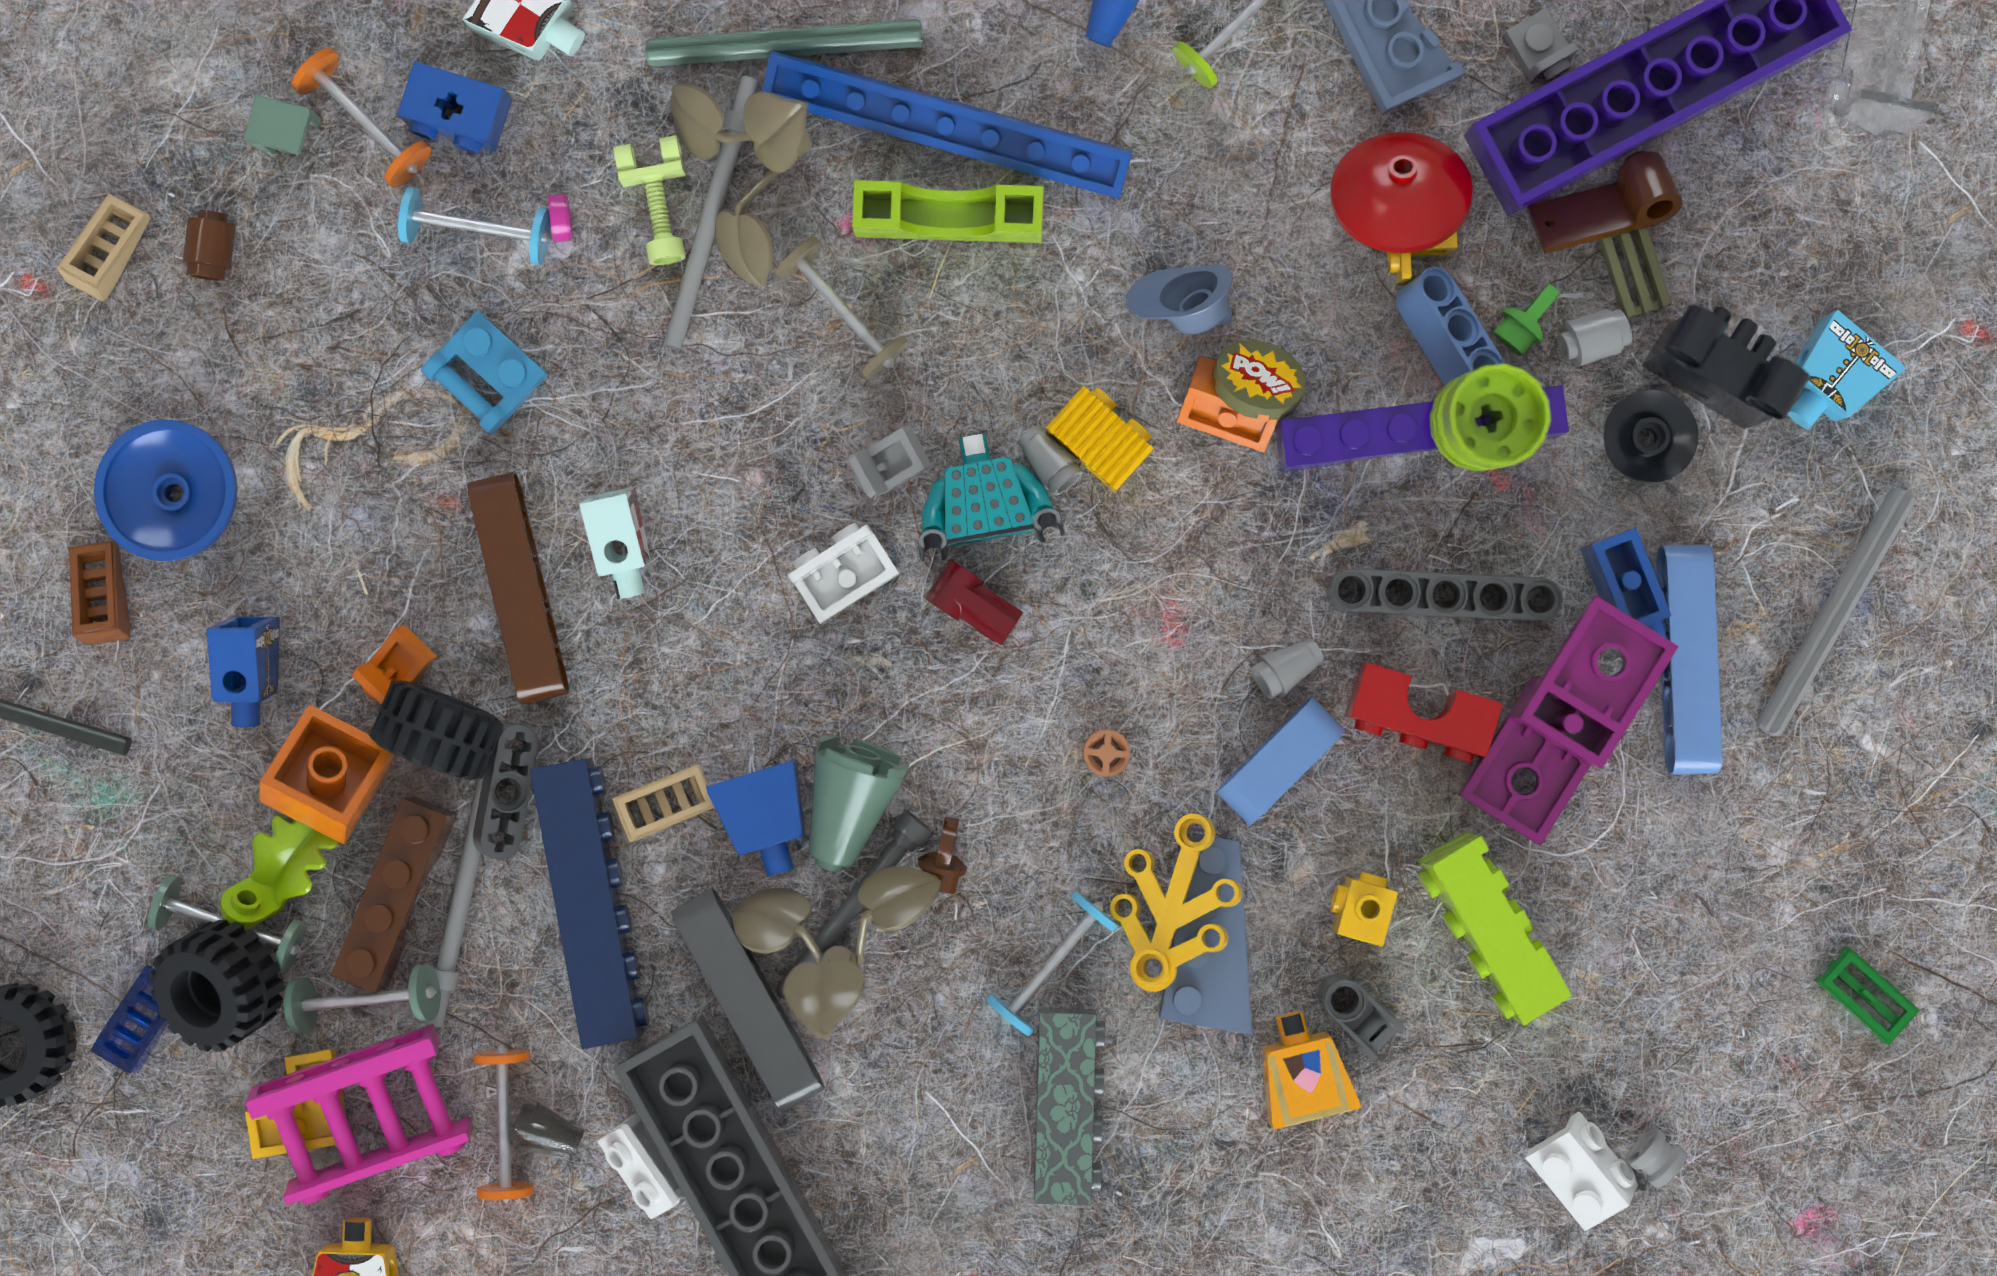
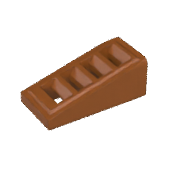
M112 540L69 547L72 636L86 645L130 639L129 613L118 544ZM105 560V567L85 570V563ZM106 580L105 586L88 588L87 582ZM107 599V605L91 607L90 601ZM108 618V621L93 623V620Z

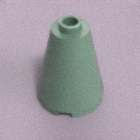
M825 735L818 739L815 751L809 853L816 858L815 863L818 866L838 872L842 871L843 866L848 867L855 863L905 779L909 764L906 762L899 765L901 758L899 755L878 745L854 738L852 745H839L840 736Z

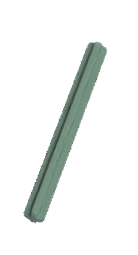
M911 19L650 38L646 40L645 52L648 64L653 67L769 58L770 53L773 51L791 56L915 48L922 45L923 38L920 20Z

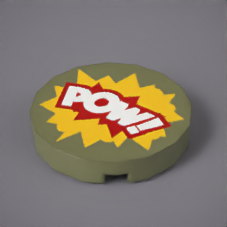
M1258 340L1237 341L1223 349L1213 367L1212 376L1214 375V388L1217 395L1228 407L1247 417L1257 419L1258 414L1264 416L1270 415L1268 420L1281 419L1295 411L1305 393L1306 377L1301 365L1288 352L1270 343Z

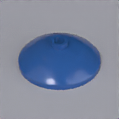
M176 420L145 422L119 436L102 457L94 482L96 510L107 533L117 544L130 553L155 561L183 560L206 550L226 530L234 514L237 502L238 487L235 469L222 445L204 430ZM179 485L183 490L182 498L177 502H173L170 496L171 490Z

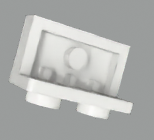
M852 523L832 536L835 545L821 554L814 548L792 562L796 570L789 573L788 576L820 624H823L899 575L896 567L868 524L859 529L856 523Z
M637 1111L597 1141L604 1151L609 1165L620 1174L631 1190L635 1203L646 1212L650 1220L673 1208L679 1203V1199L684 1196Z
M1580 1112L1570 1117L1564 1129L1529 1149L1525 1157L1584 1231L1629 1207L1638 1186L1631 1167L1626 1161L1617 1158L1606 1144L1601 1130L1594 1123L1588 1122Z

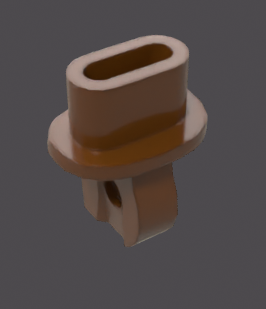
M945 817L938 852H930L918 858V866L922 868V871L936 875L942 882L940 892L947 894L956 893L959 877L964 876L967 871V866L958 857L952 855L959 819Z

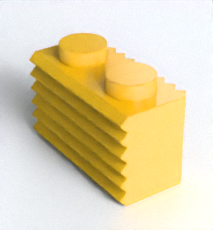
M1083 386L1048 424L1045 431L1076 456L1085 468L1115 493L1153 451L1154 448L1147 443L1152 436L1134 419L1131 418L1125 423L1113 412L1117 404L1100 388L1096 387L1090 392L1087 387Z

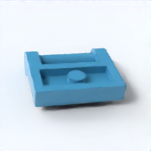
M478 310L439 352L426 361L421 369V373L431 382L437 380L481 420L479 426L489 435L495 433L548 376L539 365ZM458 357L504 397L496 406L493 407L450 368Z

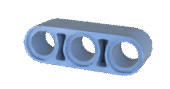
M1434 266L1427 268L1398 290L1396 294L1398 311L1444 386L1455 378L1483 366L1504 364L1496 347L1454 279L1447 271Z
M1310 697L1218 788L1216 793L1250 826L1343 735L1345 729L1313 697Z

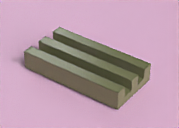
M1647 227L1634 230L1633 232L1655 301H1651L1630 233L1626 232L1618 235L1640 305L1636 307L1633 306L1613 244L1612 237L1614 236L1598 240L1620 310L1627 319L1672 305Z

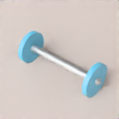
M408 186L403 194L398 212V234L400 241L404 243H412L415 240L420 223L529 240L531 263L542 265L547 254L549 241L553 239L550 235L549 209L545 208L537 210L532 229L422 211L420 189Z
M1075 890L1070 897L1087 912L1018 997L1009 1006L991 993L986 1002L1002 1016V1025L1012 1024L1019 1031L1030 1036L1035 1029L1019 1013L1092 923L1098 920L1113 933L1117 930L1119 925L1103 912V901L1092 903Z

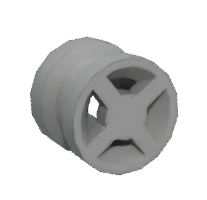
M1654 1127L1636 1141L1627 1155L1626 1163L1633 1169H1641L1647 1174L1648 1182L1655 1188H1660L1677 1175L1686 1161L1687 1153L1679 1146H1671L1666 1141L1665 1133L1658 1127Z

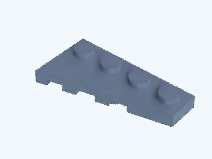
M1193 832L1191 835V839L1195 842L1201 841L1204 837V834ZM1215 837L1212 845L1200 852L1185 903L1211 890L1213 885L1220 879L1236 880L1241 885L1243 891L1240 841ZM1224 884L1220 889V897L1223 901L1229 902L1234 897V889L1229 884ZM1242 895V899L1237 905L1233 907H1219L1176 929L1171 948L1197 937L1201 927L1207 924L1223 926L1228 933V943L1219 952H1205L1177 967L1175 980L1163 991L1159 1013L1160 1019L1253 1035L1244 899ZM1210 929L1206 933L1205 940L1209 946L1215 947L1220 942V935L1216 930Z

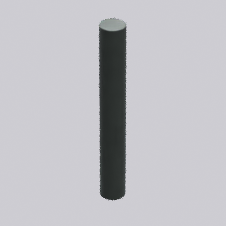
M0 699V719L121 755H126L130 749L132 742L130 737Z

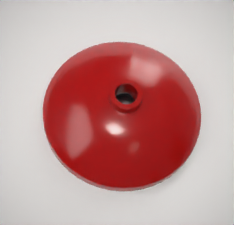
M1390 132L1373 136L1360 142L1343 156L1332 176L1330 198L1336 219L1342 228L1354 239L1380 251L1412 253L1432 248L1444 242L1462 226L1470 211L1473 186L1466 164L1445 143L1419 133ZM1397 172H1406L1407 174H1399Z

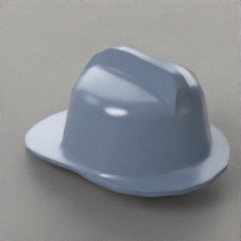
M1220 264L1157 270L1143 276L1131 286L1126 294V305L1131 313L1140 318L1167 319L1181 333L1187 335L1200 334L1214 326L1227 324L1231 321L1232 311L1227 293L1233 284V274L1228 267Z

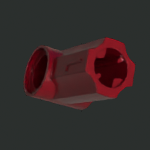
M949 559L924 596V599L955 620L959 621L962 619L974 627L976 631L1002 646L1024 612L983 586L984 581Z

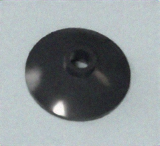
M1657 389L1640 390L1621 399L1609 413L1603 432L1604 446L1611 463L1626 477L1643 483L1663 482L1677 476L1690 464L1698 445V427L1691 410L1675 395ZM1642 430H1649L1654 436V442L1649 447L1644 446L1639 440Z

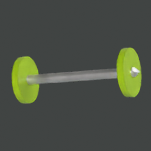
M1252 0L1199 53L1186 43L1179 41L1172 50L1177 60L1186 70V74H1190L1203 86L1209 89L1213 88L1218 83V78L1207 61L1268 0Z

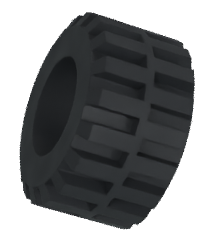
M395 681L390 683L369 736L381 748L404 759L457 778L475 780L483 778L504 725L491 713L462 700L411 682Z
M218 919L215 922L209 921L166 946L153 962L155 970L150 972V982L154 985V989L151 990L152 999L158 1003L159 1008L157 1011L161 1019H166L169 1023L168 1028L174 1035L176 1033L180 1034L182 1041L189 1046L196 1043L199 1050L208 1052L213 1049L215 1052H221L229 1047H233L273 1020L277 1015L276 1010L282 1005L283 998L279 993L284 990V981L278 977V973L281 971L278 961H273L270 955L272 950L267 944L263 946L259 941L260 936L253 930L246 932L243 924L238 922L229 924L225 919Z
M10 983L0 986V1018L14 1023L21 1030L27 1048L25 1060L18 1071L7 1069L0 1064V1107L18 1105L48 1092L47 1089L55 1087L63 1079L60 1073L68 1071L73 1063V1060L66 1057L67 1054L76 1051L77 1041L69 1040V1033L76 1031L74 1021L66 1023L63 1015L69 1012L63 1003L54 1006L52 1001L56 996L48 990L37 993L38 986L28 983L19 986V983Z

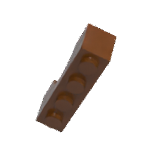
M417 797L402 798L332 971V977L373 993L389 987L405 947V933L413 906L428 874L441 857L458 815L457 813Z

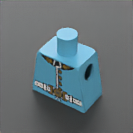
M1839 310L1823 316L1818 322L1795 361V364L1809 373L1810 379L1788 413V416L1795 423L1806 429H1810L1822 413L1835 422L1848 418L1898 377L1907 367Z

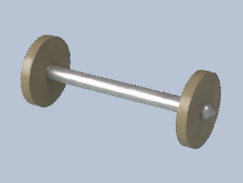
M812 237L795 250L790 249V254L780 263L774 274L780 281H783L799 269L875 354V357L861 372L867 380L871 379L884 368L894 367V360L904 351L909 342L904 336H901L885 348L808 262L822 246L817 237Z

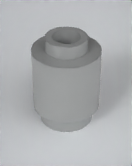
M1605 308L1566 321L1562 324V333L1557 335V344L1562 357L1566 361L1571 360L1577 367L1621 353L1623 347L1630 345L1632 342V333L1628 319L1620 309L1611 311Z

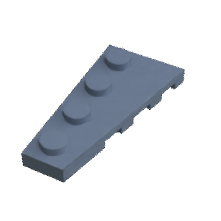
M1324 0L1381 115L1461 79L1467 73L1457 60L1452 62L1439 46L1441 41L1429 27L1425 29L1408 8L1411 5L1407 0Z

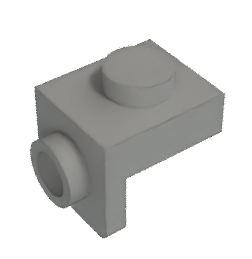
M910 425L898 429L869 448L848 456V461L852 467L853 479L869 498L888 493L932 467Z

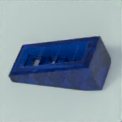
M150 965L144 967L90 1049L94 1054L127 1073L136 1072L143 1067L168 1024L165 1018L161 1019L157 1011L159 1008L158 1003L152 999V996L144 992L148 985L154 988V985L150 982V972L155 970V968ZM137 1003L157 1013L155 1019L153 1020L134 1009ZM127 1020L146 1030L143 1037L124 1026ZM116 1038L135 1048L133 1052L115 1043Z

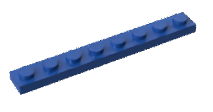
M776 51L770 53L762 92H769L790 100L807 102L808 113L1118 199L1121 196L1133 150Z

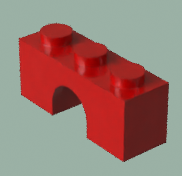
M1368 662L1360 663L1345 713V717L1356 720L1354 729L1376 736L1382 735L1383 728L1401 734L1400 743L1423 750L1427 749L1428 742L1446 747L1444 756L1470 764L1472 763L1473 756L1487 758L1503 703L1461 690H1450L1445 707L1441 713L1432 719L1426 720L1417 716L1408 704L1407 693L1412 679L1411 675Z

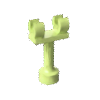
M677 135L659 138L664 164L637 168L636 157L631 144L614 147V157L621 185L623 187L639 184L645 185L647 203H649V212H651L652 230H654L653 240L646 244L650 265L673 264L686 258L683 239L674 237L670 233L671 225L669 224L670 220L662 183L666 179L686 176L681 146Z

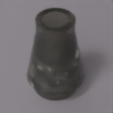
M524 1101L513 1125L510 1137L519 1140V1146L562 1152L574 1156L583 1137L584 1129L573 1125L538 1101L535 1105Z

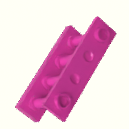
M434 1023L251 1088L245 1101L251 1119L253 1120L267 1115L268 1119H274L297 1176L290 1179L283 1196L286 1206L301 1201L302 1204L317 1202L329 1194V1190L434 1153H438L439 1156L450 1155L465 1146V1142L470 1141L472 1130L470 1117L451 1122L429 1065L432 1057L437 1055L440 1042ZM404 1067L406 1071H411L433 1127L432 1130L409 1138L405 1136L383 1080L387 1076V1072ZM359 1083L360 1087L366 1088L388 1144L364 1154L360 1153L338 1097L342 1088ZM313 1099L314 1103H320L342 1158L341 1162L315 1170L292 1112L296 1104Z

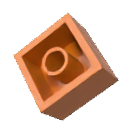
M309 704L260 780L259 802L345 845L392 767L393 753L378 746L369 734Z

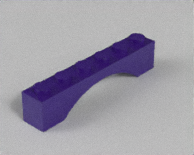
M1563 385L1542 388L1549 400L1551 420L1545 439L1558 438L1569 432ZM1434 401L1280 420L1275 426L1280 470L1285 472L1326 467L1373 458L1438 450L1431 436L1429 417ZM1489 414L1480 415L1475 418L1477 427L1491 423Z

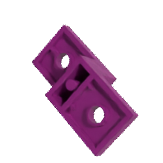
M1592 596L1543 676H1531L1493 737L1487 758H1480L1458 793V796L1541 846L1590 766L1599 769L1604 767L1679 646L1598 596ZM1607 648L1616 649L1621 654L1623 661L1619 672L1612 676L1603 674L1598 667V657ZM1522 767L1530 768L1536 776L1535 787L1526 794H1518L1511 784L1513 773Z

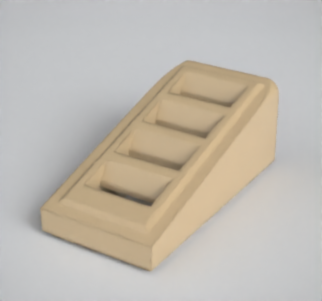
M108 193L58 265L57 269L63 279L68 284L105 302L114 289L151 219L149 214ZM112 215L130 225L124 230L109 221ZM103 232L119 239L116 245L100 238ZM96 249L108 255L105 261H102L91 255L93 250ZM85 265L97 271L94 277L83 271Z
M700 764L611 799V808L627 845L715 808L707 793L706 786H708ZM689 779L699 803L692 807L681 782ZM668 787L672 788L681 810L673 814L664 793V789ZM652 794L663 819L655 821L645 798ZM636 802L645 826L638 829L628 807V804Z

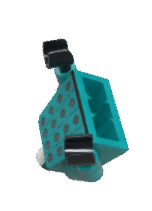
M986 434L971 435L959 439L963 465L945 468V477L933 482L922 510V534L918 541L920 560L925 561L926 550L937 548L941 550V561H945L948 556L947 547L1036 531L1038 540L1043 543L1046 542L1043 531L1047 527H1057L1061 536L1065 534L1061 515L1058 511L1054 510L1046 488L1042 486L1036 477L1024 465L1012 464L1010 457L991 460Z

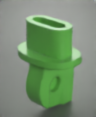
M1549 283L1525 311L1504 308L1501 313L1504 319L1493 331V335L1515 354L1522 356L1532 343L1539 344L1544 340L1542 329L1536 321L1551 305L1560 291Z

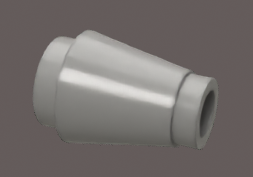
M1040 425L1030 428L1019 438L1018 444L1021 446L1038 481L1046 490L1049 489L1054 496L1068 490L1082 477L1083 471L1078 466L1080 460L1044 431Z
M1307 638L1302 642L1300 641L1259 657L1258 664L1251 667V672L1256 684L1267 698L1273 699L1278 695L1285 697L1317 665L1324 661V657L1314 640Z

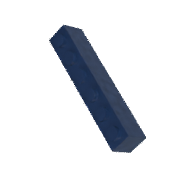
M585 758L530 769L581 1049L638 1039L644 1034L643 1026L649 1025V1015L645 998H637L634 980L640 979V966L636 951L629 952L625 933L632 932V924L628 906L626 904L620 905L617 887L623 886V874L619 859H612L608 841L614 840L615 833L610 812L603 813L600 794L606 793V783L602 767H594L593 758Z

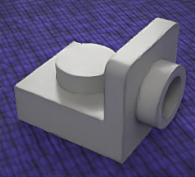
M1547 8L1511 27L1502 35L1530 83L1542 76H1545L1547 82L1559 77L1572 68L1570 60L1580 50L1575 41L1569 45L1567 44Z

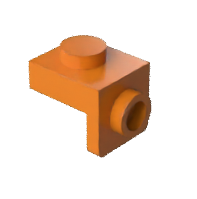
M401 625L392 631L369 662L358 666L354 670L352 677L362 686L366 695L382 705L391 682L407 681L417 684L437 658V655L409 628Z

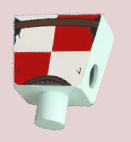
M475 0L463 17V21L475 34L538 61L543 58L551 44L569 56L574 55L585 37V32L567 21L574 10L571 0Z
M635 486L589 496L579 503L598 576L612 574L617 599L629 598L645 593L639 568L648 564L650 553ZM613 540L623 542L627 546L628 555L617 554L612 546Z

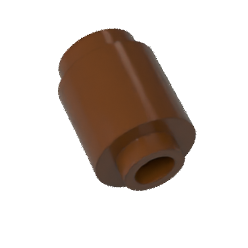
M199 210L198 218H188L182 262L187 265V276L211 281H225L226 271L231 270L236 225L227 222V214Z

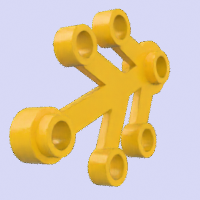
M1187 814L1176 823L1174 836L1181 849L1166 896L1153 872L1155 859L1149 851L1134 849L1125 856V870L1135 878L1157 923L1152 941L1138 918L1141 912V904L1137 897L1131 894H1119L1110 903L1111 915L1114 919L1120 921L1135 952L1130 962L1131 977L1135 984L1145 991L1157 992L1168 988L1175 980L1178 966L1205 952H1219L1223 950L1228 943V933L1219 924L1204 925L1199 930L1197 937L1171 948L1176 929L1219 907H1233L1242 899V887L1236 880L1220 879L1213 885L1211 890L1185 903L1200 852L1208 849L1215 839V827L1212 821L1201 814ZM1196 824H1200L1205 832L1203 839L1199 842L1193 841L1190 837V830ZM1139 854L1143 855L1147 862L1146 868L1142 872H1137L1132 864L1134 857ZM1224 884H1229L1234 889V897L1229 902L1223 901L1220 897V889ZM1123 899L1129 900L1132 904V912L1127 917L1122 916L1118 909L1119 903ZM1210 929L1216 930L1220 935V942L1215 947L1209 946L1205 940L1206 933ZM1152 959H1157L1162 966V971L1157 977L1150 975L1148 972V963Z

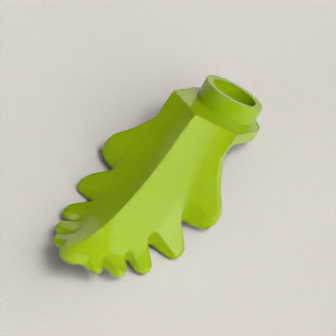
M276 814L272 818V837L260 831L253 836L254 870L252 874L231 886L222 894L219 907L223 919L227 920L229 924L233 922L243 924L245 930L282 911L289 898L305 895L311 890L312 881L307 871L324 868L327 861L320 853V850L334 849L338 845V841L295 819L291 823L282 815Z

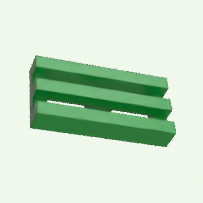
M1844 946L1838 952L1840 956L1836 960H1831L1826 966L1828 969L1823 974H1819L1814 981L1881 1042L1890 1045L1920 1010L1854 950ZM1849 963L1852 964L1903 1010L1902 1014L1897 1017L1844 968ZM1838 977L1891 1026L1887 1030L1842 991L1833 982L1834 979Z

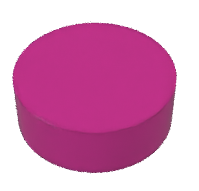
M565 194L548 195L553 241H571L573 234L568 197Z

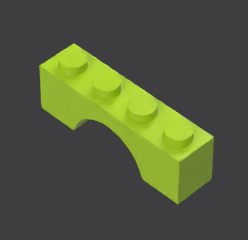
M854 180L852 228L855 237L1041 243L1044 186L994 185L978 190L949 191L915 187L901 181Z

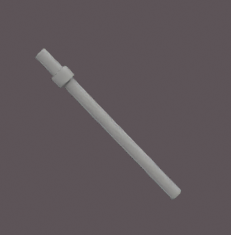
M741 76L732 110H727L722 127L725 133L746 132L743 120L744 105L748 97L757 92L758 80ZM742 142L722 143L664 340V345L682 349L715 236L716 218L723 209Z
M483 778L477 780L437 967H433L440 984V1008L437 1017L433 1021L424 1022L425 1025L434 1023L435 1027H443L450 992L456 991L460 972L455 971L481 855L474 845L473 831Z

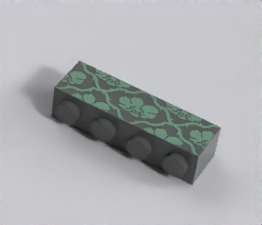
M1039 1007L1034 1204L1092 1205V1192H1101V1163H1093V1144L1102 1145L1103 1117L1094 1116V1097H1103L1104 1068H1095L1096 1050L1105 1049V1021H1096L1097 1014L1095 1009Z

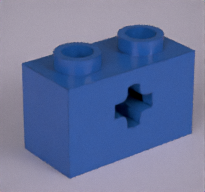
M414 61L397 115L409 125L408 131L416 136L435 141L438 134L454 139L453 146L470 153L480 154L482 148L496 152L512 98L504 88ZM457 105L463 109L461 114L453 113L450 118L445 114L447 108L451 110L456 109Z

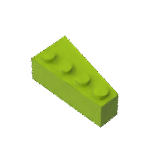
M1464 831L1418 859L1417 862L1423 871L1417 876L1428 895L1432 899L1439 896L1448 912L1444 913L1442 918L1456 939L1463 936L1473 951L1466 956L1474 971L1481 980L1488 976L1497 992L1491 997L1502 1016L1506 1020L1513 1017L1516 1022L1525 1026L1572 997V994L1544 945L1538 939L1533 941L1529 933L1533 931V928L1524 910L1513 898L1509 901L1506 898L1504 892L1508 891V886L1510 885L1501 869L1496 868L1489 858L1483 859L1482 854L1489 850L1481 835Z

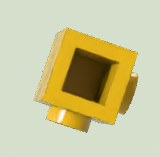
M1362 871L1359 880L1346 876L1344 886L1337 884L1332 896L1330 912L1336 913L1332 931L1338 935L1383 947L1398 892L1386 888L1388 879Z

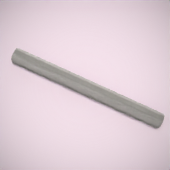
M1898 487L1892 488L1888 492L1756 721V725L1762 731L1772 736H1780L1783 733L1915 504L1916 498L1911 493Z

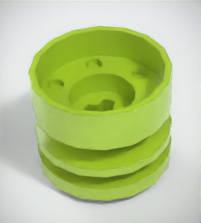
M1507 364L1483 366L1448 382L1435 397L1429 416L1431 436L1439 452L1455 466L1473 472L1512 466L1532 456L1544 442L1551 421L1549 400L1540 383L1525 370ZM1489 414L1491 423L1477 427L1475 418L1480 415Z

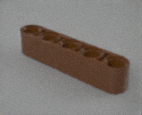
M515 471L469 482L467 485L469 501L518 700L522 705L566 695L569 693L567 674L519 478Z

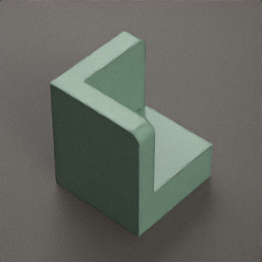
M255 95L244 141L256 150L274 155L276 150L299 155L302 152L309 125L319 127L321 118L310 108Z

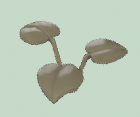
M679 83L671 89L672 117L681 143L692 155L700 159H710L718 154L719 141L722 143L753 140L757 159L770 169L736 203L735 212L728 209L719 212L715 223L717 244L727 264L747 282L758 287H764L767 285V276L773 262L772 241L762 221L754 214L745 213L747 205L777 175L791 169L798 157L808 153L810 137L805 128L808 103L786 99L769 92H757L749 96L744 105L743 120L746 132L729 134L721 130L724 124V114L718 102L707 91L698 86Z
M904 866L886 867L871 874L858 891L859 903L867 911L860 917L854 951L844 946H833L826 950L825 953L821 952L808 930L801 926L812 914L811 904L805 896L795 890L772 888L757 892L739 903L734 908L731 918L734 932L739 942L745 948L756 953L766 954L779 951L791 943L795 934L804 940L815 957L816 963L806 962L794 967L784 981L783 993L788 1007L800 1023L817 1036L828 1040L838 1023L856 1006L864 993L865 978L859 968V964L865 961L864 947L869 922L873 919L875 925L883 931L898 930L910 925L925 913L935 901L941 890L942 882L934 874Z

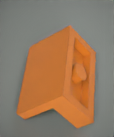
M1200 356L1179 412L1177 423L1265 453L1278 419L1268 420L1270 415L1264 416L1260 414L1255 419L1244 416L1228 407L1217 395L1214 388L1215 379L1212 373L1216 360Z

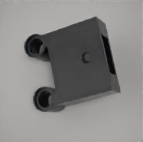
M1689 305L1681 318L1665 326L1641 365L1743 429L1772 418L1785 420L1810 379L1809 373L1788 359L1772 356L1770 361H1767L1776 345L1775 339L1767 334L1759 335L1751 350L1746 348L1758 329L1754 321L1743 318L1731 337L1725 335L1724 332L1732 315L1730 311L1720 306L1715 307L1713 312L1701 306Z

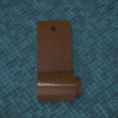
M1638 151L1631 154L1620 167L1616 183L1532 204L1527 207V214L1546 254L1660 224L1675 216L1683 203L1663 157L1657 152Z

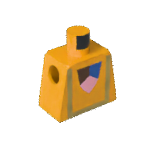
M1293 1011L1277 1016L1276 1021L1282 1042L1262 1047L1267 1117L1273 1130L1360 1109L1359 1098L1331 1036L1327 1032L1309 1035L1303 1011Z

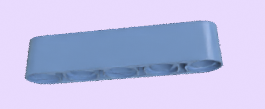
M1709 544L1661 545L1657 553V580L1672 615L1662 621L1666 638L1679 646L1661 674L1666 768L1670 775L1718 774L1722 766V732L1714 555Z

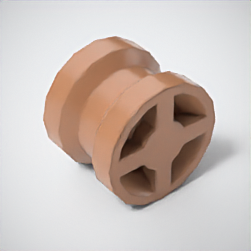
M1108 729L1098 730L1091 734L1085 741L1082 750L1083 760L1087 767L1095 774L1105 777L1115 776L1122 772L1128 765L1131 755L1130 746L1125 737L1116 731Z

